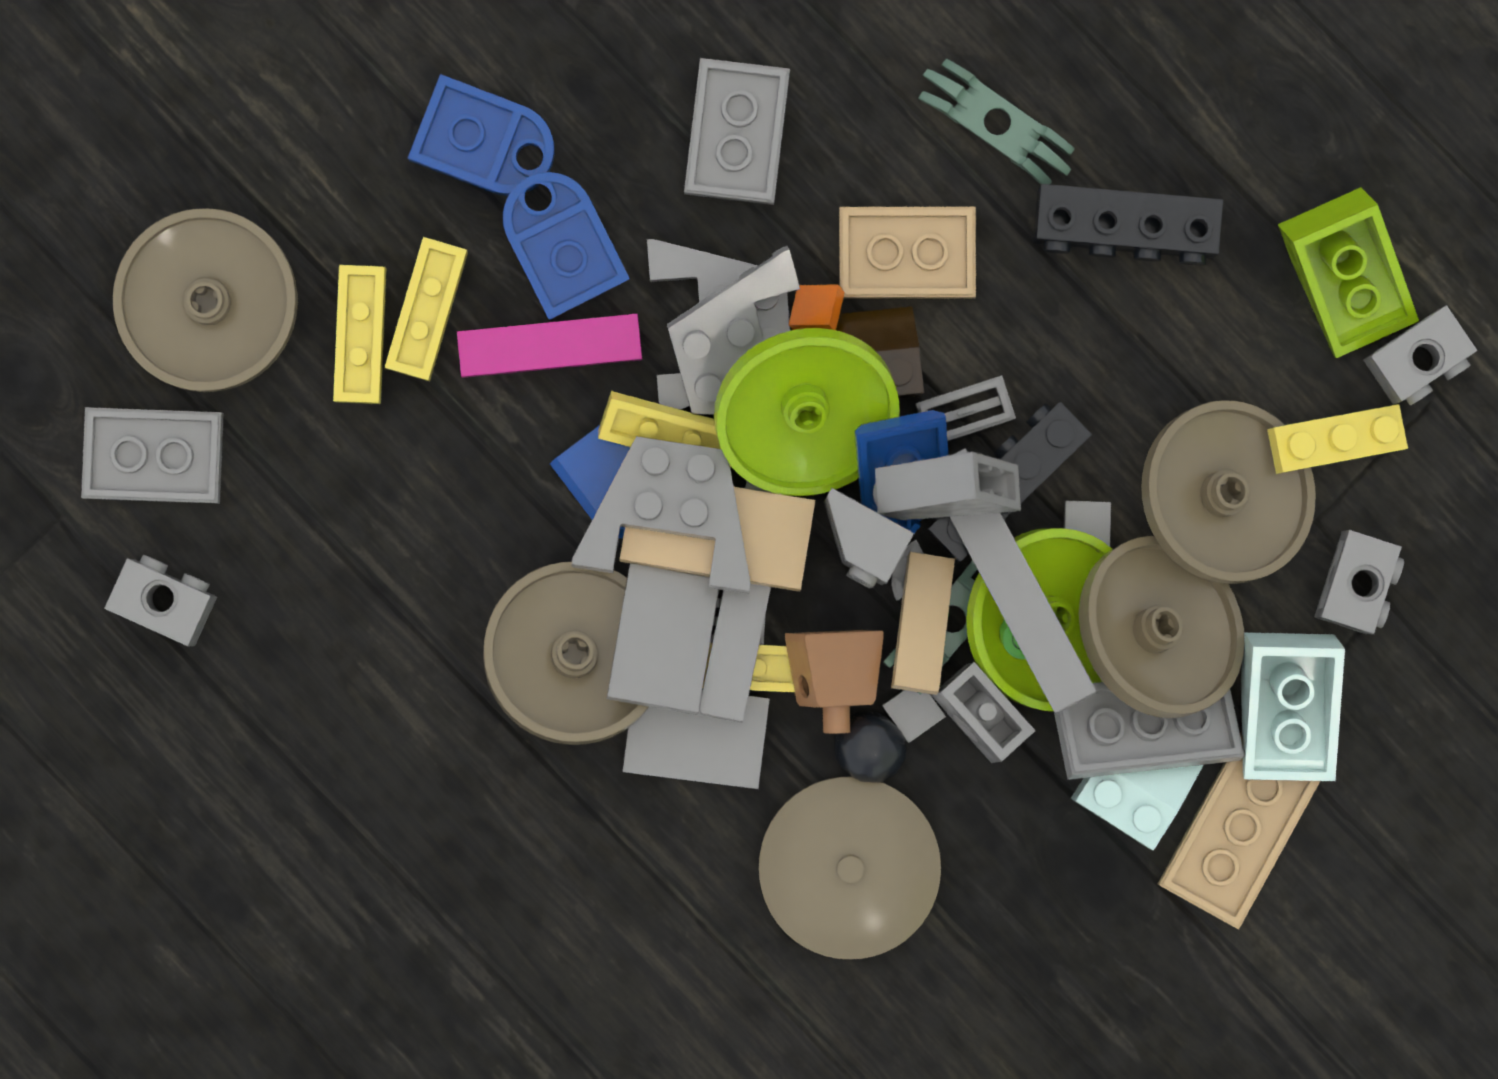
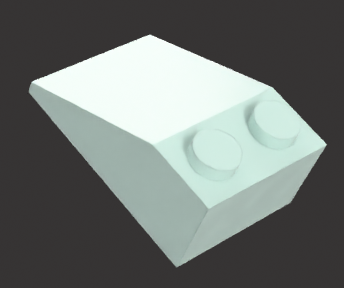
M1244 632L1245 644L1241 668L1242 746L1245 755L1242 758L1243 778L1249 780L1335 781L1345 648L1334 634Z
M1203 765L1083 778L1071 799L1154 851L1182 806Z

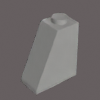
M968 452L875 468L876 484L873 488V497L877 505L878 514L899 520L1021 511L1018 465L975 452Z

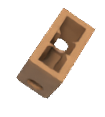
M846 630L785 633V642L798 705L823 708V733H850V706L872 705L876 700L883 631Z

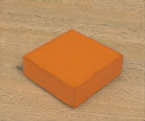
M799 285L800 289L796 291L788 324L792 330L804 328L836 330L845 293L839 285Z

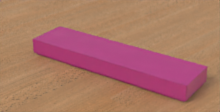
M638 314L457 332L462 378L642 360Z

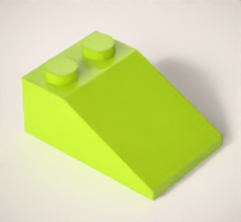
M1358 188L1278 224L1291 262L1335 358L1419 322L1378 204L1362 188Z

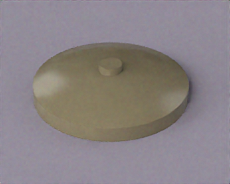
M218 209L186 210L167 216L151 225L127 250L120 263L114 282V318L120 337L129 353L146 371L156 378L175 387L190 391L217 392L228 390L258 377L277 360L286 347L297 317L298 292L296 280L290 263L282 249L271 236L255 223L232 212Z
M1214 401L1185 411L1175 417L1161 430L1152 443L1144 463L1141 484L1142 501L1147 522L1154 537L1174 562L1191 574L1208 581L1237 584L1259 579L1276 572L1286 565L1300 550L1313 522L1316 494L1312 469L1305 468L1276 474L1267 429L1284 426V424L1275 416L1259 407L1238 401Z
M1154 536L1139 537L1119 545L1103 555L1089 572L1081 592L1079 604L1081 637L1094 670L1114 695L1142 713L1161 718H1179L1210 707L1229 691L1240 671L1245 644L1240 608L1229 584L1208 581L1186 571L1165 553Z
M561 562L539 568L527 574L511 586L502 596L490 617L486 629L483 646L484 670L490 690L497 703L510 719L521 728L539 738L555 743L570 745L590 744L603 741L623 732L633 725L649 708L648 706L606 699L627 577L614 570L613 573L580 569L572 567V562Z
M852 776L825 779L809 785L793 795L771 820L765 832L759 855V880L762 894L777 924L787 935L803 947L815 953L837 959L851 960L873 957L885 953L906 941L916 932L930 913L938 893L941 877L938 843L928 820L920 809L904 794L883 782H860Z

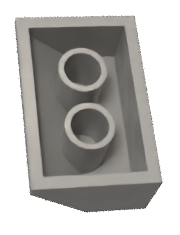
M832 488L824 504L841 563L850 568L846 576L869 589L874 587L875 583L879 585L886 584L914 533Z

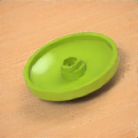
M804 328L791 330L758 343L742 355L730 368L716 396L714 407L715 429L725 458L732 468L751 484L763 490L781 495H817L830 492L832 488L835 490L859 478L855 430L862 424L899 417V398L886 363L874 349L862 340L831 329Z
M1042 528L1015 537L1014 539L1091 682H1103L1094 670L1083 645L1079 626V604L1081 592L1089 572L1096 562L1112 550V548L1090 534L1073 529ZM979 573L970 593L966 616L968 642L976 664L1006 698L1026 707L1053 711L1026 659H1018L1011 656L1002 645L999 631L1004 618Z

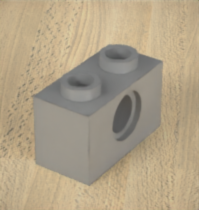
M1446 305L1363 359V361L1393 405L1405 399L1409 405H1412L1433 391L1429 383L1442 374L1449 380L1468 368L1470 363L1466 358L1478 350ZM1417 347L1427 349L1432 356V366L1428 371L1418 369L1413 363L1412 355Z
M1352 530L1342 531L1314 617L1364 634H1374L1376 627L1382 628L1390 610V602L1385 601L1390 583L1397 584L1404 566V559L1399 558L1402 547ZM1358 571L1366 572L1372 579V589L1364 597L1357 595L1352 588V578Z
M146 555L142 556L140 562L127 558L104 609L186 646H195L217 599V596L206 592L210 584L184 573L182 580L165 573L168 565ZM165 585L173 592L174 601L168 610L161 612L153 604V594L157 588Z
M975 662L964 665L939 688L938 694L931 695L991 763L1002 762L1035 732L1034 728Z

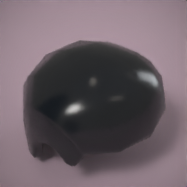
M857 712L850 716L851 732L836 733L834 736L835 757L845 772L860 782L882 783L897 774L906 759L907 750L905 738L900 729L881 713Z

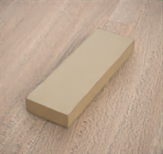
M910 552L907 555L891 688L933 695L939 693L955 562L953 558Z

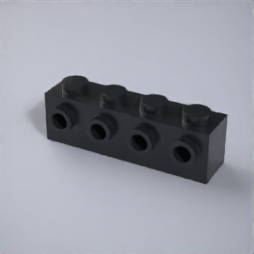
M1041 184L1037 190L1033 244H1044L1043 251L1048 253L1069 254L1071 247L1089 248L1088 255L1094 257L1113 258L1116 257V251L1134 252L1133 259L1140 261L1157 262L1161 261V255L1179 256L1180 264L1206 265V259H1213L1219 254L1223 199Z
M1061 402L1052 409L1045 403L1026 421L1031 429L1019 441L1012 435L993 453L999 460L1018 465L1020 504L1092 435ZM1011 512L1001 513L1003 519H1005ZM950 517L929 518L933 524L926 532L951 558L955 559L956 563L961 562L969 553Z

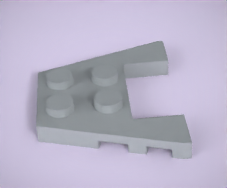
M655 239L647 240L650 282L697 279L699 302L714 292L717 294L738 280L739 276L751 267L756 268L758 266ZM787 293L754 303L764 340L790 331V326L788 325ZM681 374L657 375L659 404L680 410L689 407Z
M788 246L778 249L772 253L773 256L756 268L751 267L741 274L738 280L717 294L714 292L667 324L692 414L714 415L718 390L730 368L749 349L764 341L754 303L800 289Z
M636 436L573 556L572 567L613 573L621 527L715 541L709 588L750 594L751 582L730 464L725 458L722 449Z

